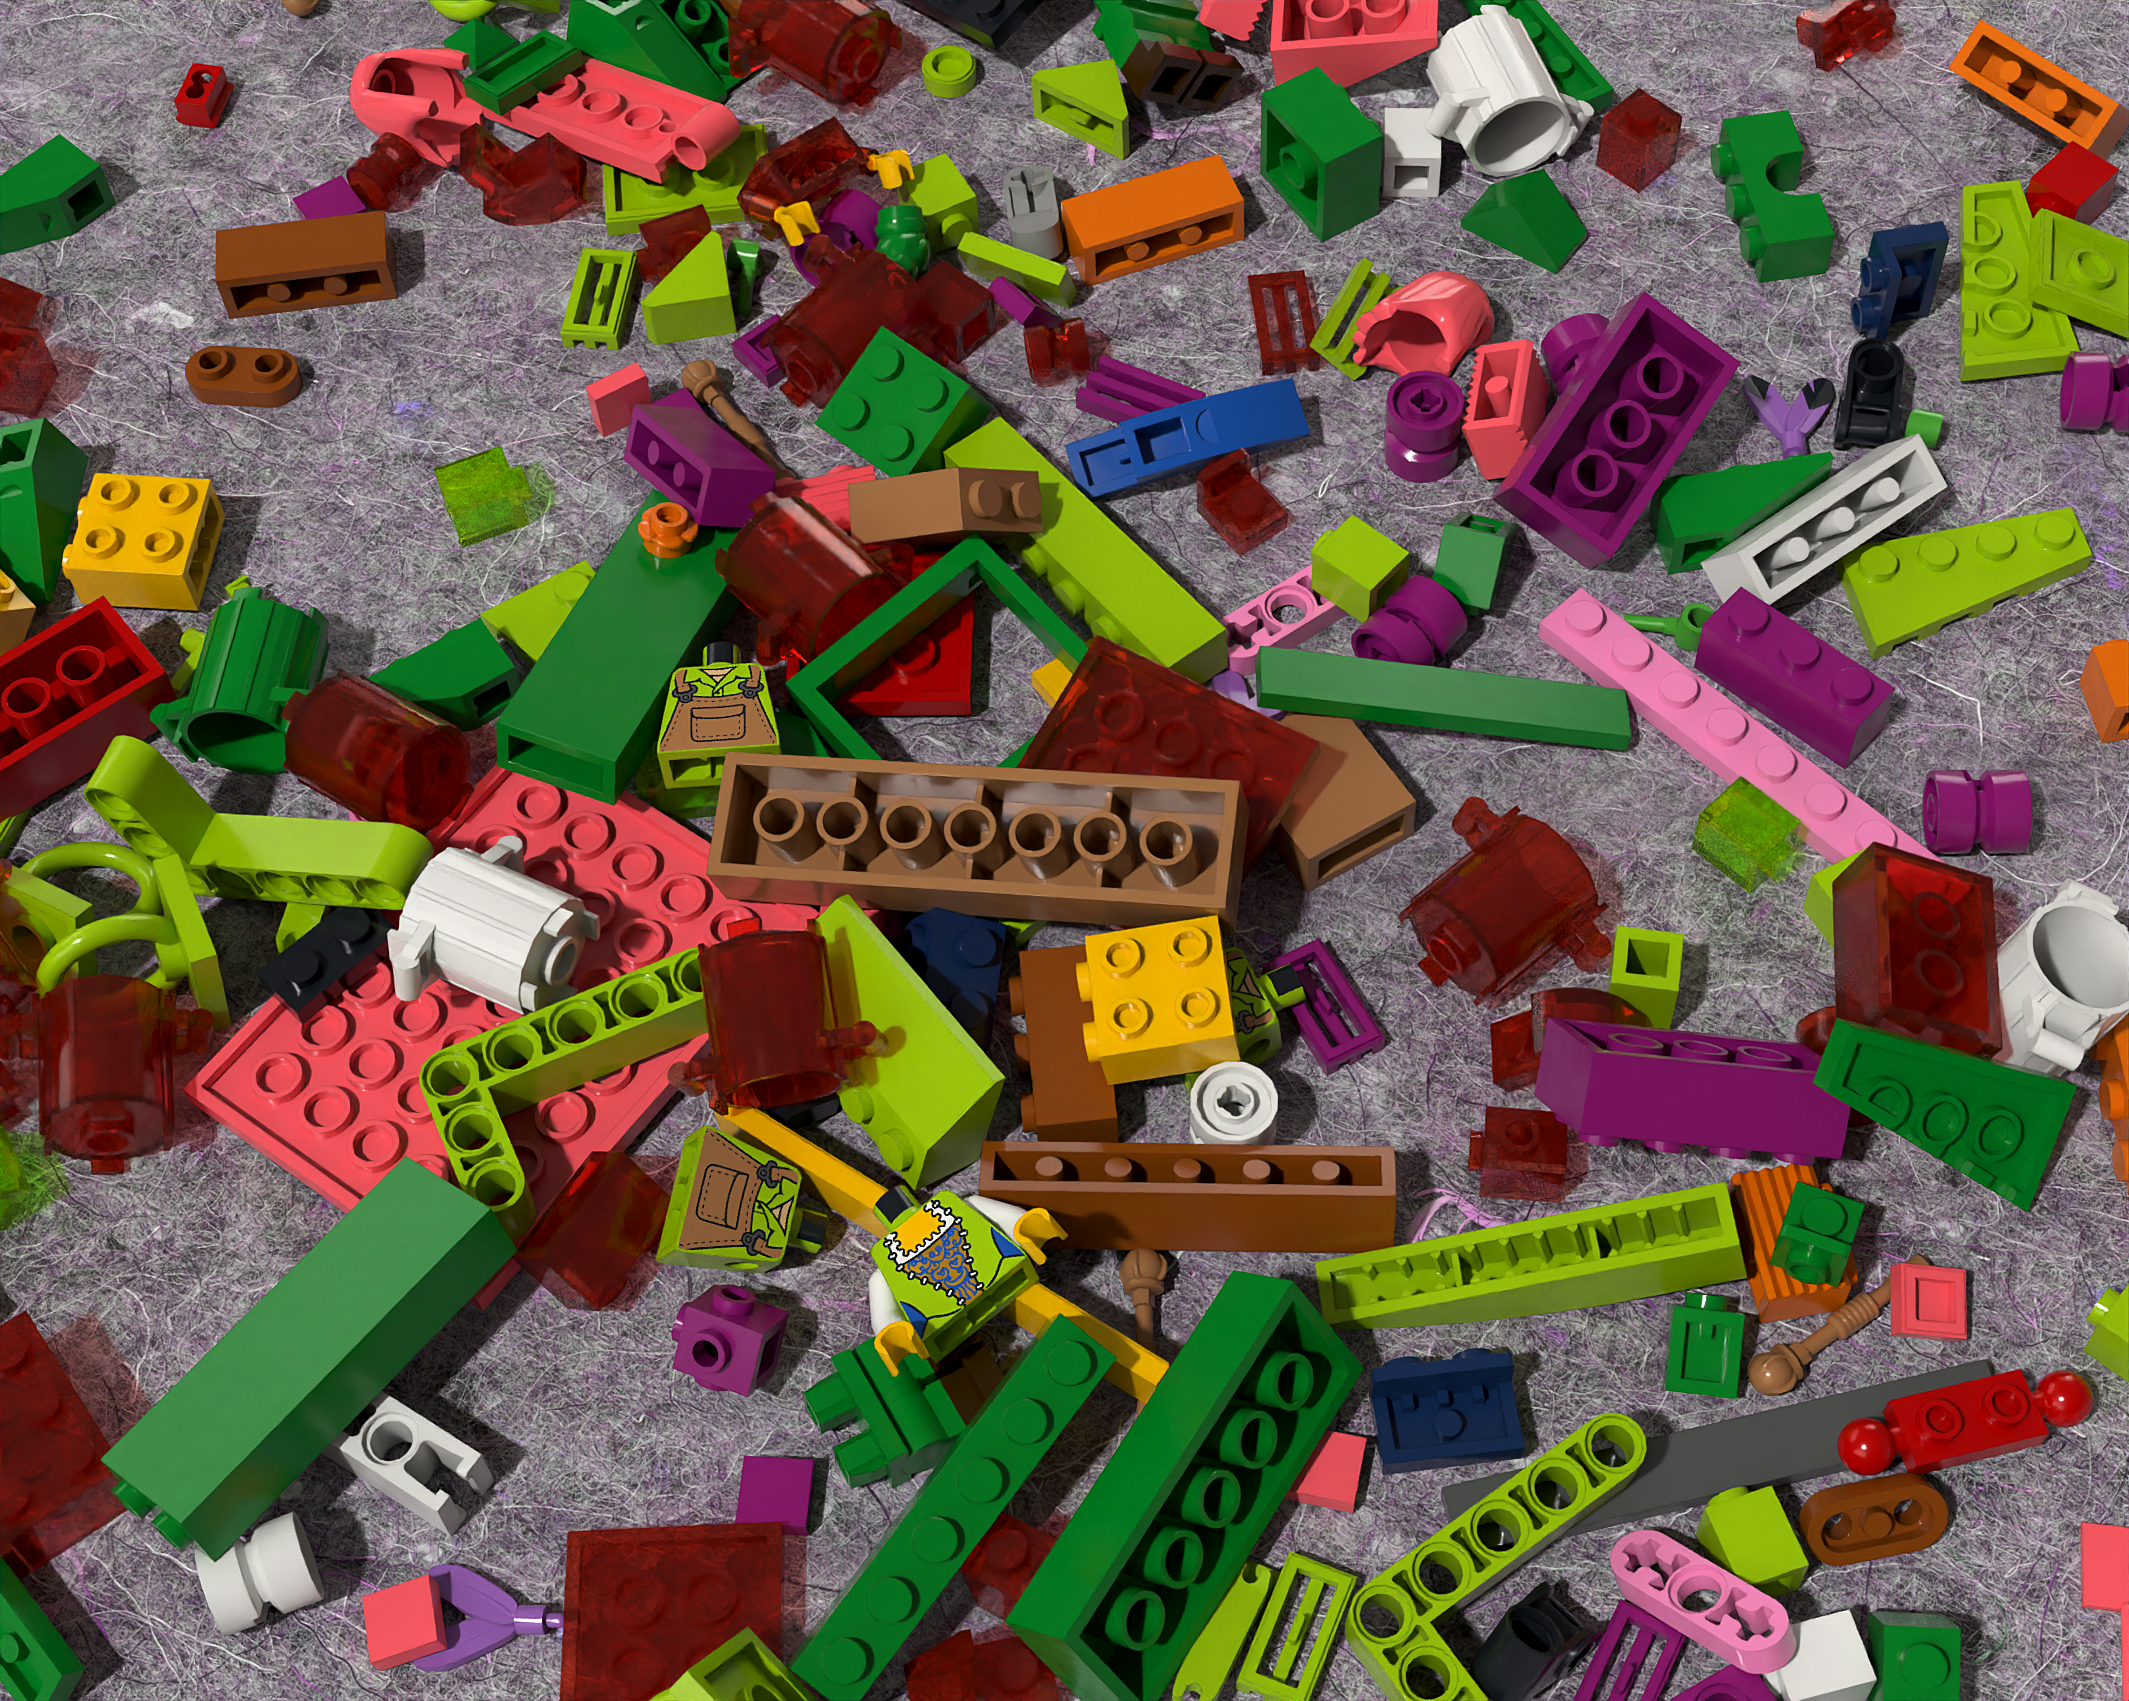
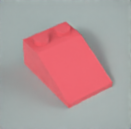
M1273 0L1270 54L1276 86L1319 66L1334 84L1339 83L1346 88L1437 47L1439 0Z

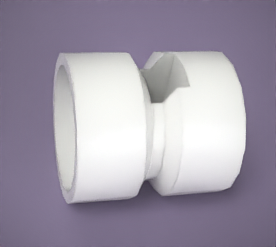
M1226 1061L1208 1068L1197 1078L1191 1090L1190 1144L1275 1145L1278 1094L1272 1080L1260 1068L1246 1062Z
M294 1511L254 1526L250 1541L244 1543L238 1538L216 1562H213L197 1548L195 1549L196 1567L203 1592L220 1632L225 1637L265 1621L268 1608L272 1605L286 1614L324 1599L323 1585L314 1554L304 1528Z

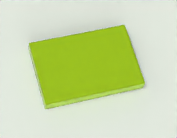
M765 123L740 126V136L702 170H692L683 163L675 162L667 169L668 179L662 184L603 162L605 220L608 235L616 236L768 219L752 211V203L756 199H760L773 204L771 173L769 172L764 177L759 176L749 186L745 184L748 178L754 179L757 176L751 174L757 166L762 168L769 162ZM767 165L764 169L769 170L770 166Z

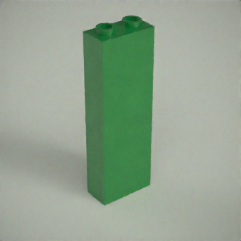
M653 489L497 720V767L615 806L660 733L672 673L679 668L702 666L703 649L718 640L762 569L764 528L699 525L698 536L692 541V547L685 555L677 558L657 557L645 548L643 539L638 532V524L642 521V514L646 510L657 504L672 501L660 491Z
M405 1156L100 1459L119 1481L111 1490V1493L139 1520L142 1521L150 1512L157 1516L151 1522V1525L179 1552L183 1553L192 1544L213 1562H216L518 1251L491 1208Z

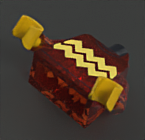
M833 116L760 156L736 198L745 222L754 228L760 236L775 242L786 235L790 246H798L804 243V235L821 232L816 220L821 210L839 191L845 189L857 175L873 177L878 172L883 189L899 187L903 184V181L913 180L915 176L909 155L905 149H897L879 154L878 150L874 148L858 146L836 117Z

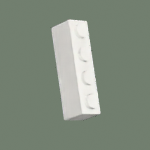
M1920 434L1878 446L1701 562V565L1723 604L1740 587H1743L1770 605L1948 486Z

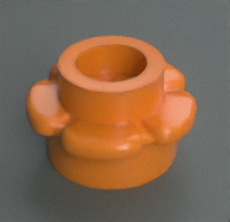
M664 502L649 508L642 514V521L638 524V532L648 552L661 558H677L685 555L691 549L692 541L698 536L699 525L690 518L688 511L681 505Z

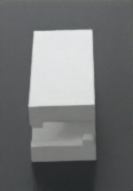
M381 1391L362 1410L370 1418L364 1423L360 1433L357 1436H350L341 1432L321 1453L452 1537L465 1520L467 1513L464 1509L454 1504L450 1495L444 1491L439 1490L435 1495L424 1486L432 1477L434 1470L440 1466L447 1468L468 1481L472 1490L481 1496L484 1495L494 1482V1478L482 1454ZM402 1442L412 1443L411 1448L403 1457L394 1461L383 1460L385 1453L392 1446Z

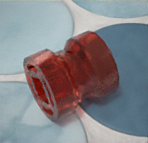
M385 132L371 145L368 157L358 158L347 169L346 178L352 190L362 201L377 210L386 211L400 198V188L414 184L424 173V164L418 152L410 143L394 133Z
M1081 317L1063 319L1059 326L1046 328L1041 323L1023 326L1027 364L1033 384L1050 381L1055 374L1066 372L1072 377L1088 375L1091 372L1087 337Z

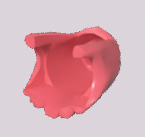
M407 48L375 52L359 61L353 71L348 96L357 119L386 142L416 154L443 168L449 169L451 165L457 166L459 163H463L465 153L473 155L480 147L478 137L483 136L487 129L482 118V106L466 96L462 81L465 77L458 71L467 68L470 61L469 54L450 48Z
M1445 270L1433 271L1417 278L1375 305L1373 310L1363 313L1355 322L1358 330L1354 333L1351 340L1360 348L1353 356L1354 363L1357 365H1375L1395 372L1400 377L1410 372L1424 370L1439 372L1449 377L1467 349L1475 348L1491 340L1495 315L1493 314V308L1490 306L1487 292L1481 288L1479 283L1467 278L1462 273Z

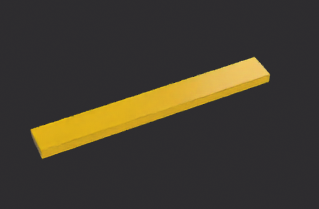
M727 1093L713 1110L722 1132L797 1168L802 1176L801 1190L880 1239L889 1233L873 1214L875 1203L883 1194L889 1191L888 1189L734 1094L731 1096ZM1039 1282L1034 1283L999 1312L1034 1335L1038 1333L1049 1318L1059 1313L1063 1314L1117 1357L1103 1378L1144 1404L1148 1402L1170 1368V1363Z

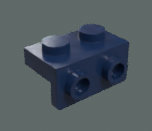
M1943 221L1920 225H1905L1900 228L1873 232L1868 256L1862 258L1860 263L1861 285L1858 297L1852 298L1850 308L1853 326L1857 332L1863 331L1865 339L1878 337L1886 339L1890 323L1929 316L1950 239Z
M935 907L912 919L906 925L899 941L898 952L985 1053L990 1051L1007 925Z
M1473 1348L1455 1354L1452 1359L1424 1362L1421 1358L1406 1356L1392 1359L1383 1364L1382 1367L1372 1369L1369 1401L1382 1475L1522 1459L1525 1446L1512 1384L1515 1368L1512 1353L1493 1354V1351L1486 1348Z

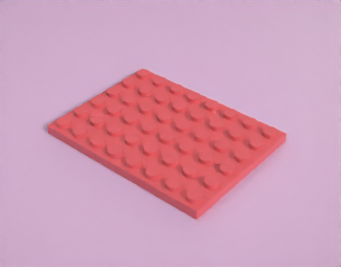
M496 764L426 836L434 847V854L431 859L446 850L447 847L460 850L466 847L484 854L490 848L497 845L500 838L510 835L516 836L521 839L523 844L525 876L582 899L587 911L599 915L600 938L595 941L585 937V945L574 974L567 983V985L578 989V994L689 948L706 946L722 952L728 960L738 1001L734 1017L746 1013L767 990L773 963L819 917V912L807 904L726 899L706 875L711 844L627 790L623 791L619 800L613 806L497 767ZM377 909L392 925L399 929V919L403 910ZM388 956L303 1025L272 996L183 1088V1091L189 1102L346 1214L405 1156L462 1190L420 1087L419 1073L421 1066L428 1057L439 1050L524 1015L440 978L422 991L421 996L416 1000L403 1001L396 996L393 965L390 956ZM702 985L693 992L708 991L715 987V985ZM641 1010L635 1013L632 1017H645L652 1013L654 1010ZM712 1031L501 1118L534 1198L537 1215L530 1230L517 1240H513L518 1251L469 1300L470 1303L481 1311L486 1309L715 1049L709 1042ZM592 1035L578 1036L571 1040L570 1043L584 1042ZM530 1060L516 1061L508 1069L521 1068ZM461 1085L453 1087L452 1089L447 1091L445 1095L451 1096L458 1094L459 1092L463 1091L466 1088V1086ZM490 1139L476 1140L466 1150L480 1149ZM505 1193L498 1195L488 1205H502L510 1200L513 1194Z

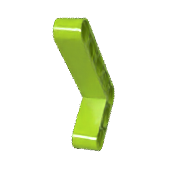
M116 736L111 741L83 791L84 798L90 806L153 870L152 861L178 853L193 894L197 896L403 910L412 885L415 884L434 854L433 845L424 835L401 824L216 813L160 752L146 742L130 736Z
M706 946L689 948L439 1050L428 1057L421 1066L419 1073L420 1087L462 1191L491 1208L512 1241L522 1237L530 1230L535 1222L537 1210L534 1198L501 1118L712 1031L715 1023L732 1018L736 1013L738 1001L729 963L722 952ZM702 985H715V987L708 991L693 992ZM641 1010H654L652 1013L645 1017H632L635 1013ZM592 1035L584 1042L570 1043L571 1040L578 1036ZM530 1060L521 1068L508 1069L516 1061ZM461 1085L466 1086V1088L458 1094L451 1096L445 1095L446 1092L452 1089L453 1087ZM490 1139L480 1149L466 1150L476 1140ZM505 1193L513 1194L510 1200L502 1205H488L498 1195Z
M1603 1413L1594 1417L1372 1579L1355 1594L1344 1624L1345 1637L1351 1650L1389 1701H1489L1435 1628L1622 1491L1634 1478L1647 1451L1646 1437L1640 1425L1630 1417L1620 1413ZM1598 1440H1609L1616 1443L1622 1448L1626 1456V1464L1621 1467L1603 1465L1594 1456L1591 1443ZM1542 1481H1553L1560 1484L1566 1489L1570 1497V1506L1564 1509L1546 1507L1539 1501L1535 1493V1485ZM1488 1522H1496L1503 1525L1510 1531L1514 1540V1547L1502 1552L1488 1549L1481 1543L1478 1537V1526ZM1429 1564H1439L1447 1567L1456 1579L1457 1589L1449 1594L1438 1595L1430 1592L1423 1586L1419 1578V1570ZM1374 1606L1389 1609L1399 1622V1631L1388 1638L1373 1636L1364 1629L1360 1614ZM1420 1666L1434 1669L1444 1682L1445 1693L1435 1699L1417 1697L1407 1685L1406 1673Z

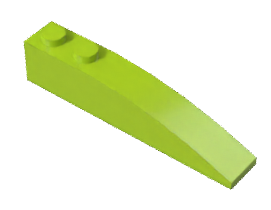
M1726 1181L1315 1262L1322 1316L1333 1330L1405 1328L1543 1315L1609 1305L1747 1278Z

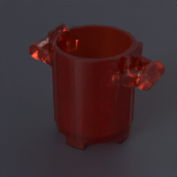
M743 0L738 10V17L734 18L731 16L728 19L729 72L733 77L745 78L751 72L769 65L830 104L832 102L841 107L851 102L863 107L871 102L879 94V90L871 84L877 79L890 53V47L898 51L902 48V29L892 23L889 12L869 0Z
M815 235L809 243L802 262L806 270L814 273L820 284L768 328V332L760 339L759 347L764 350L769 346L779 369L788 379L779 389L798 408L809 400L819 409L824 410L881 326L942 367L946 368L948 365L947 355L942 350L937 349L934 344L944 326L940 322L937 325L934 324L935 317L932 314L924 292L921 291L908 272L887 257L886 254L867 248L859 250L862 246L859 241L844 253L833 245L831 239L826 235Z
M771 491L749 503V508L756 514L745 522L743 528L739 531L732 544H730L728 553L722 548L716 550L714 561L715 571L724 578L727 590L761 619L757 625V662L763 666H774L780 661L797 656L808 665L911 583L914 549L906 543H897L891 548L869 553L809 501L806 502L795 495L781 499Z
M340 669L337 675L331 676L321 683L318 682L307 695L296 690L286 703L280 716L290 722L284 739L286 761L282 767L294 775L298 782L369 822L401 824L424 834L434 827H438L445 817L456 822L475 790L473 785L467 782L471 771V746L465 736L459 731L460 728L362 675L358 676Z
M1474 796L1465 800L1452 820V828L1458 835L1464 837L1472 850L1411 898L1409 901L1410 905L1400 912L1398 918L1401 923L1409 918L1419 944L1427 953V956L1418 962V967L1437 988L1450 979L1462 991L1476 996L1473 1001L1476 1007L1488 998L1496 997L1556 946L1573 958L1575 965L1581 971L1591 972L1595 970L1611 952L1612 944L1610 939L1605 934L1600 933L1594 924L1609 906L1605 902L1601 905L1598 904L1599 894H1597L1589 869L1586 868L1570 843L1565 841L1545 822L1528 817L1526 814L1518 816L1517 813L1521 809L1517 805L1499 818L1488 809L1486 802L1482 798Z
M759 917L742 919L727 924L729 940L714 944L710 948L704 943L698 944L699 955L697 959L711 1056L689 1063L684 1061L674 1063L669 1068L667 1075L668 1081L673 1087L690 1097L701 1096L707 1091L709 1108L724 1116L729 1114V1107L735 1109H769L801 1104L831 1095L843 1086H846L847 1082L850 1083V1087L858 1086L854 1060L866 1056L879 1057L887 1051L889 1041L881 1030L867 1020L859 1021L853 1027L840 1028L826 938L822 934V927L819 921L813 918L807 919L808 931L761 930Z
M108 974L70 979L51 991H47L43 999H40V993H32V1013L18 1016L13 1014L1 1015L0 1058L3 1060H13L18 1057L21 1059L38 1060L39 1135L43 1139L45 1156H52V1150L74 1160L91 1161V1175L124 1174L125 1159L144 1156V1154L154 1151L160 1146H163V1151H170L172 1132L175 1130L172 1056L190 1052L195 1054L208 1052L213 1045L214 1016L210 1011L201 1008L193 1011L177 1009L176 990H168V995L165 996L164 990L141 980V978ZM177 1029H187V1035H177ZM33 1033V1039L22 1040V1034Z

